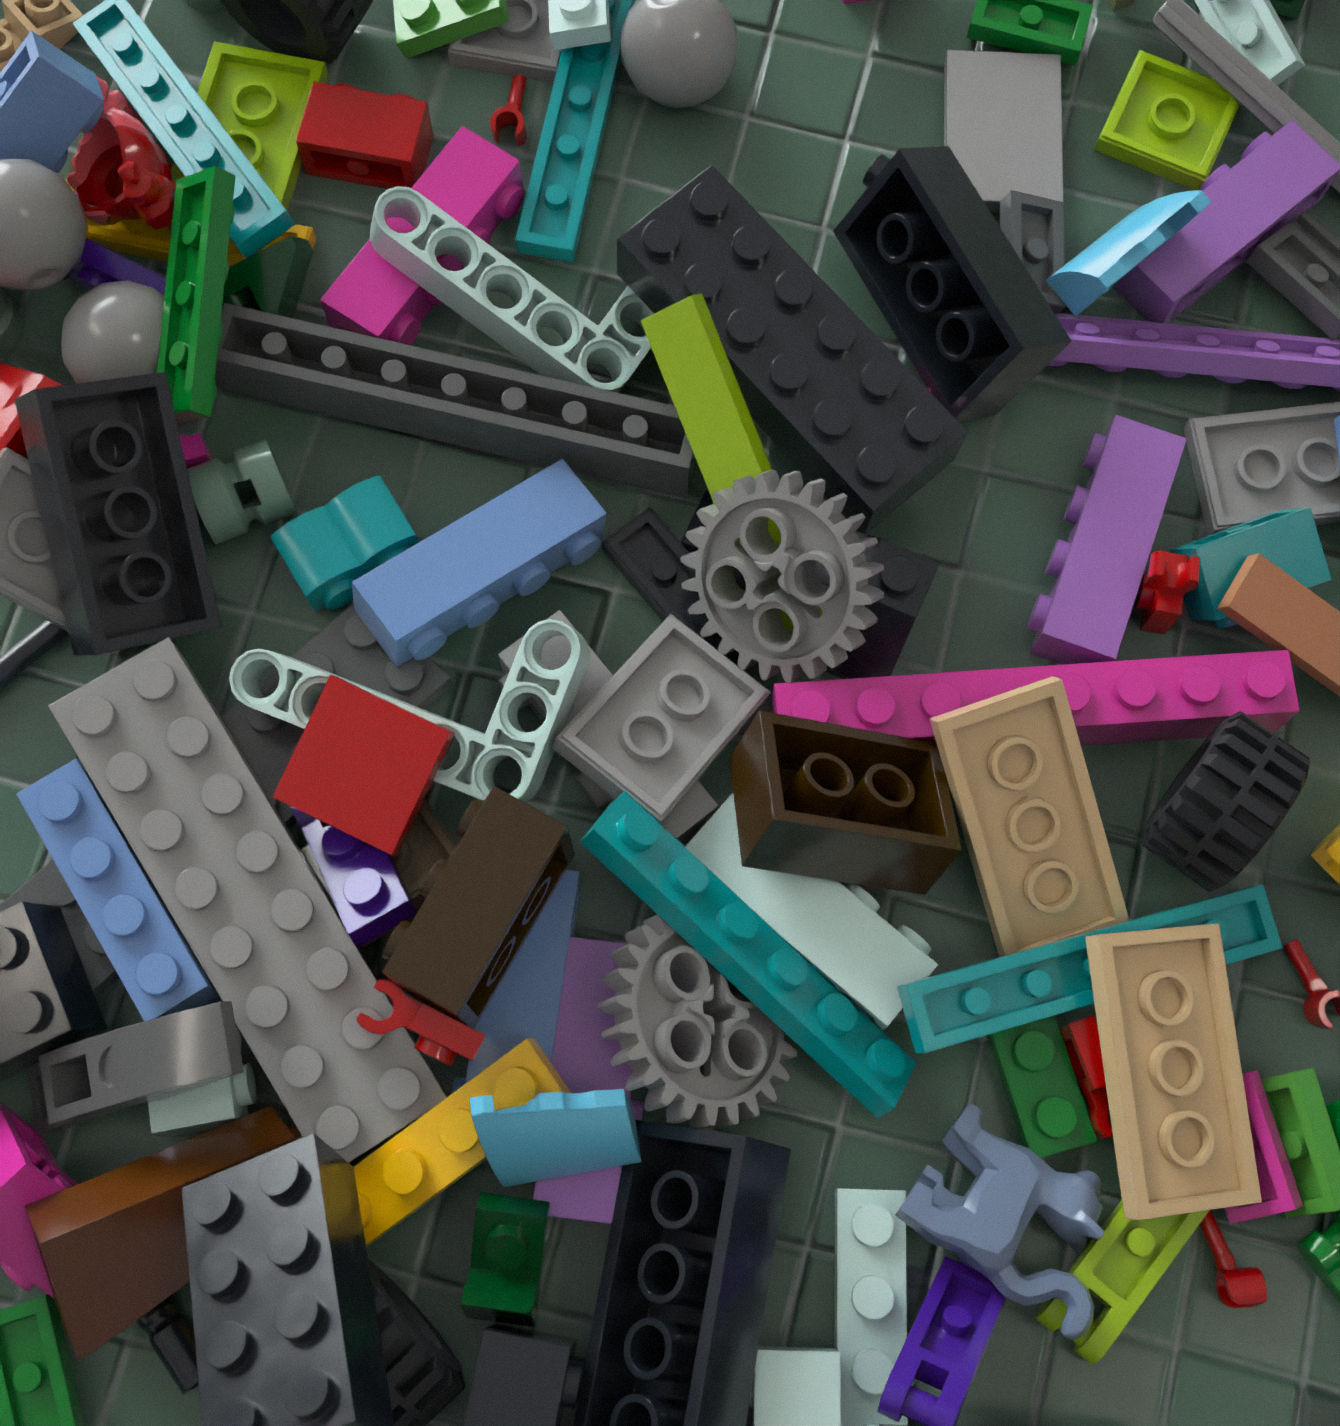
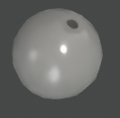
M636 0L621 28V62L638 92L664 107L682 108L694 106L712 98L722 90L737 63V27L728 8L721 0Z
M0 159V287L9 290H41L51 287L63 280L81 260L88 232L83 205L64 177L44 165L30 159Z
M127 280L101 283L79 296L65 315L61 336L63 363L76 384L156 373L164 296L153 287Z

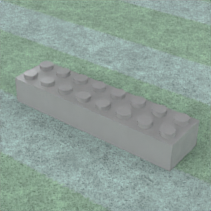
M169 637L48 705L223 1002L232 1001L236 1025L303 1137L315 1133L350 1163L419 1119L449 1096L423 1052L414 1048L416 1040L409 1029L400 1027L389 1033L375 1034L362 1028L356 1021L359 1013L368 1015L374 1020L386 1019L392 1013L393 1002L387 994L373 988L376 981L379 980L361 949L357 947L347 934L338 911L184 656Z

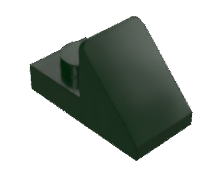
M289 236L230 266L228 277L224 284L222 308L224 303L250 308L254 305L251 298L254 295L261 311L294 318L313 254L309 241Z
M480 1192L475 1209L470 1269L460 1304L467 1318L528 1327L536 1326L550 1202Z

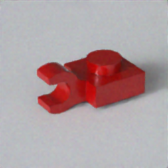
M1160 550L1151 554L1149 570L1143 573L1134 601V608L1142 609L1140 631L1164 635L1182 614L1183 596L1198 586L1200 557L1191 556L1187 561V555Z
M376 981L373 988L387 994L392 999L393 1010L384 1020H374L368 1015L359 1013L356 1021L362 1028L371 1033L385 1034L397 1028L405 1027L420 1035L414 1046L415 1049L449 1066H452L457 1054L473 1061L486 1036L485 1034L410 998L397 984L391 981Z
M1093 1015L1060 1028V1032L1081 1094L1084 1093L1088 1103L1089 1118L1094 1133L1099 1139L1113 1136L1112 1126L1108 1120L1109 1104L1098 1026Z

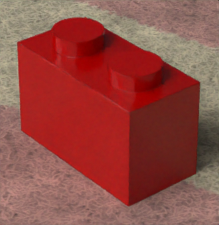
M313 81L296 138V144L307 175L384 189L397 186L412 188L425 171L434 134L427 101L416 100L402 93L388 95L360 90L353 85L345 83L331 85Z

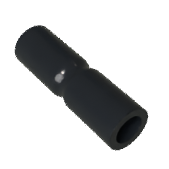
M170 1295L136 1320L140 1328L149 1334L151 1346L182 1395H185L199 1386L194 1327L188 1318L179 1312L176 1299L173 1295Z

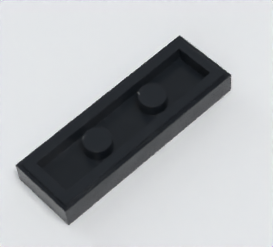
M649 507L602 542V550L662 621L672 614L718 650L722 637L717 632L707 637L700 635L702 628L709 621L706 614H689L688 608L700 600L698 592L683 589L681 585L684 581L696 576L695 569L681 562V557L689 554V552L652 508ZM733 650L724 655L738 666V651Z

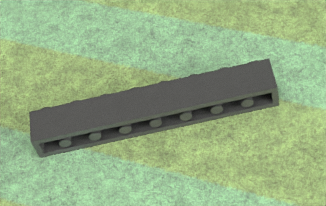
M228 303L223 305L221 314L223 333L218 344L215 373L222 391L550 466L563 458L572 471L688 498L697 460L676 408L673 405Z

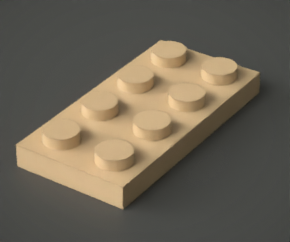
M1052 676L929 718L999 957L1129 921L1063 680Z
M1219 923L1086 936V948L1124 1218L1143 1220L1261 1203V1192Z

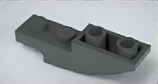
M232 1001L217 1002L147 1020L87 1038L40 1055L39 1063L27 1068L36 1133L44 1134L62 1131L136 1104L161 1101L244 1072L240 1053L241 1037L235 1024Z

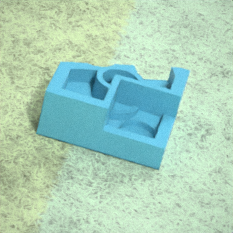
M1202 190L1174 193L1153 200L1127 215L1046 279V282L1076 317L1116 285L1146 257L1185 227L1212 202Z
M624 1089L593 1090L584 1093H538L535 1099L530 1100L526 1105L500 1110L494 1109L493 1095L469 1098L471 1117L479 1141L494 1174L503 1187L641 1162L634 1107Z

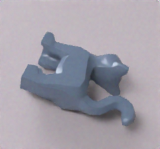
M969 1102L957 1117L941 1144L952 1158L960 1162L976 1177L964 1197L952 1194L944 1187L943 1175L927 1165L907 1194V1198L895 1216L914 1229L929 1243L955 1252L962 1264L982 1273L1004 1297L1024 1306L1043 1303L1052 1298L1061 1299L1067 1307L1066 1316L1062 1323V1335L1064 1338L1072 1340L1084 1336L1093 1322L1095 1308L1088 1288L1074 1274L1052 1268L1024 1276L1018 1271L1013 1261L1015 1252L1034 1212H1037L1056 1234L1075 1251L1082 1252L1088 1244L1086 1236L1098 1240L1101 1239L1104 1230L1097 1224V1221L1103 1209L1100 1201L1102 1181L1094 1172L1089 1170H1082L1076 1173L1056 1172L1030 1148L1006 1141L991 1134L981 1126L982 1110Z

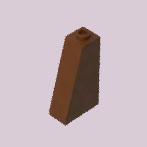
M271 1105L25 1205L60 1319L77 1360L93 1353L190 1282L182 1188L303 1138L296 1125L288 1128Z

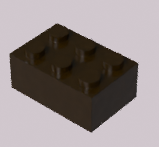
M759 710L729 758L741 864L743 867L925 895L962 851L948 782L937 743Z
M495 786L492 787L484 802L475 799L469 805L456 831V835L462 838L448 862L439 859L433 865L420 889V896L425 898L424 903L412 923L405 920L399 923L388 939L382 957L388 960L382 973L393 983L397 984L403 992L473 1029L476 1027L575 856L567 825Z

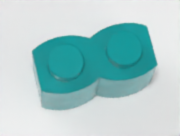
M380 475L353 485L337 495L325 506L313 509L294 518L270 536L314 611L326 607L329 610H336L350 604L353 601L352 581L419 543L415 532Z

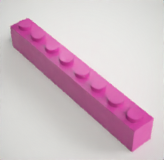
M1289 650L774 684L770 703V712L936 743L929 718L1054 676L1063 680L1081 746L1208 737L1224 719L1239 711L1274 733L1300 710Z

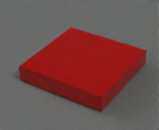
M330 675L272 797L390 855H398L455 733L337 676Z

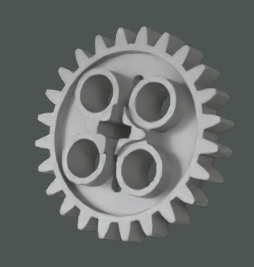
M776 470L757 474L756 480L752 475L733 481L734 489L728 487L712 494L716 505L712 504L697 511L696 514L704 526L692 529L686 533V537L698 547V551L682 556L681 562L695 569L696 576L684 581L681 585L683 589L698 592L700 598L699 601L688 608L689 614H706L709 621L702 628L700 635L707 637L717 632L722 637L718 651L723 655L733 650L738 651V667L743 671L759 662L761 680H768L778 674L780 670L786 683H791L801 677L803 673L809 679L815 678L827 670V665L834 668L848 659L846 650L851 652L862 646L866 641L858 629L865 630L874 625L878 620L874 613L864 606L884 598L883 591L868 584V578L883 571L884 565L866 561L864 554L872 549L878 541L876 538L870 537L858 538L855 531L862 524L865 516L861 513L846 519L841 512L845 506L847 495L842 493L824 500L825 480L821 478L807 483L804 488L801 471L784 474L781 479ZM769 518L780 529V544L775 542L770 536L768 530ZM816 561L823 564L828 570L830 576L829 587L822 584L817 578L815 572ZM734 568L738 569L744 576L746 591L741 589L736 583ZM818 606L822 609V616H820ZM780 610L786 612L791 618L794 626L793 634L783 626L780 619Z
M658 914L644 920V925L625 934L627 945L611 952L610 956L619 968L602 975L601 981L615 992L614 997L598 1003V1009L613 1015L615 1018V1025L602 1031L601 1036L607 1040H619L622 1048L610 1060L611 1065L622 1066L629 1064L633 1072L626 1082L625 1089L629 1092L645 1086L648 1089L644 1109L649 1112L667 1106L666 1118L667 1123L670 1125L688 1120L690 1128L705 1129L713 1126L715 1130L736 1125L739 1121L757 1117L760 1115L759 1106L777 1100L772 1086L788 1082L790 1079L786 1069L779 1062L797 1057V1051L784 1041V1034L786 1033Z

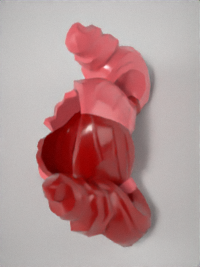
M97 77L104 98L103 112L94 128L85 133L84 137L78 142L77 153L71 160L73 172L67 175V182L75 190L74 192L82 203L87 220L106 226L114 225L122 220L143 219L148 226L156 230L168 226L171 232L176 184L172 180L169 162L160 146L155 143L151 133L144 126L140 115L130 105L124 94L119 90H109L107 82Z

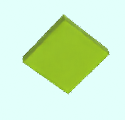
M1139 49L1094 150L1192 190L1199 191L1211 172L1240 103L1211 77Z

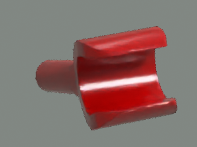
M515 74L513 76L508 103L496 109L491 115L490 128L495 143L499 142V133L503 127L510 125L517 127L515 132L517 146H521L526 142L527 131L524 117L521 113V105L527 79L522 74Z
M1293 940L1285 944L1283 948L1302 979L1303 986L1308 993L1303 1006L1304 1016L1315 1027L1332 1030L1333 1026L1325 1014V1005L1331 1000L1335 1011L1340 1016V991L1328 989L1322 977H1319L1299 940Z
M1209 1211L1199 1226L1214 1256V1263L1218 1269L1215 1279L1219 1300L1230 1308L1256 1307L1258 1304L1265 1303L1267 1300V1289L1261 1270L1258 1267L1236 1268L1233 1253L1231 1254L1212 1211Z

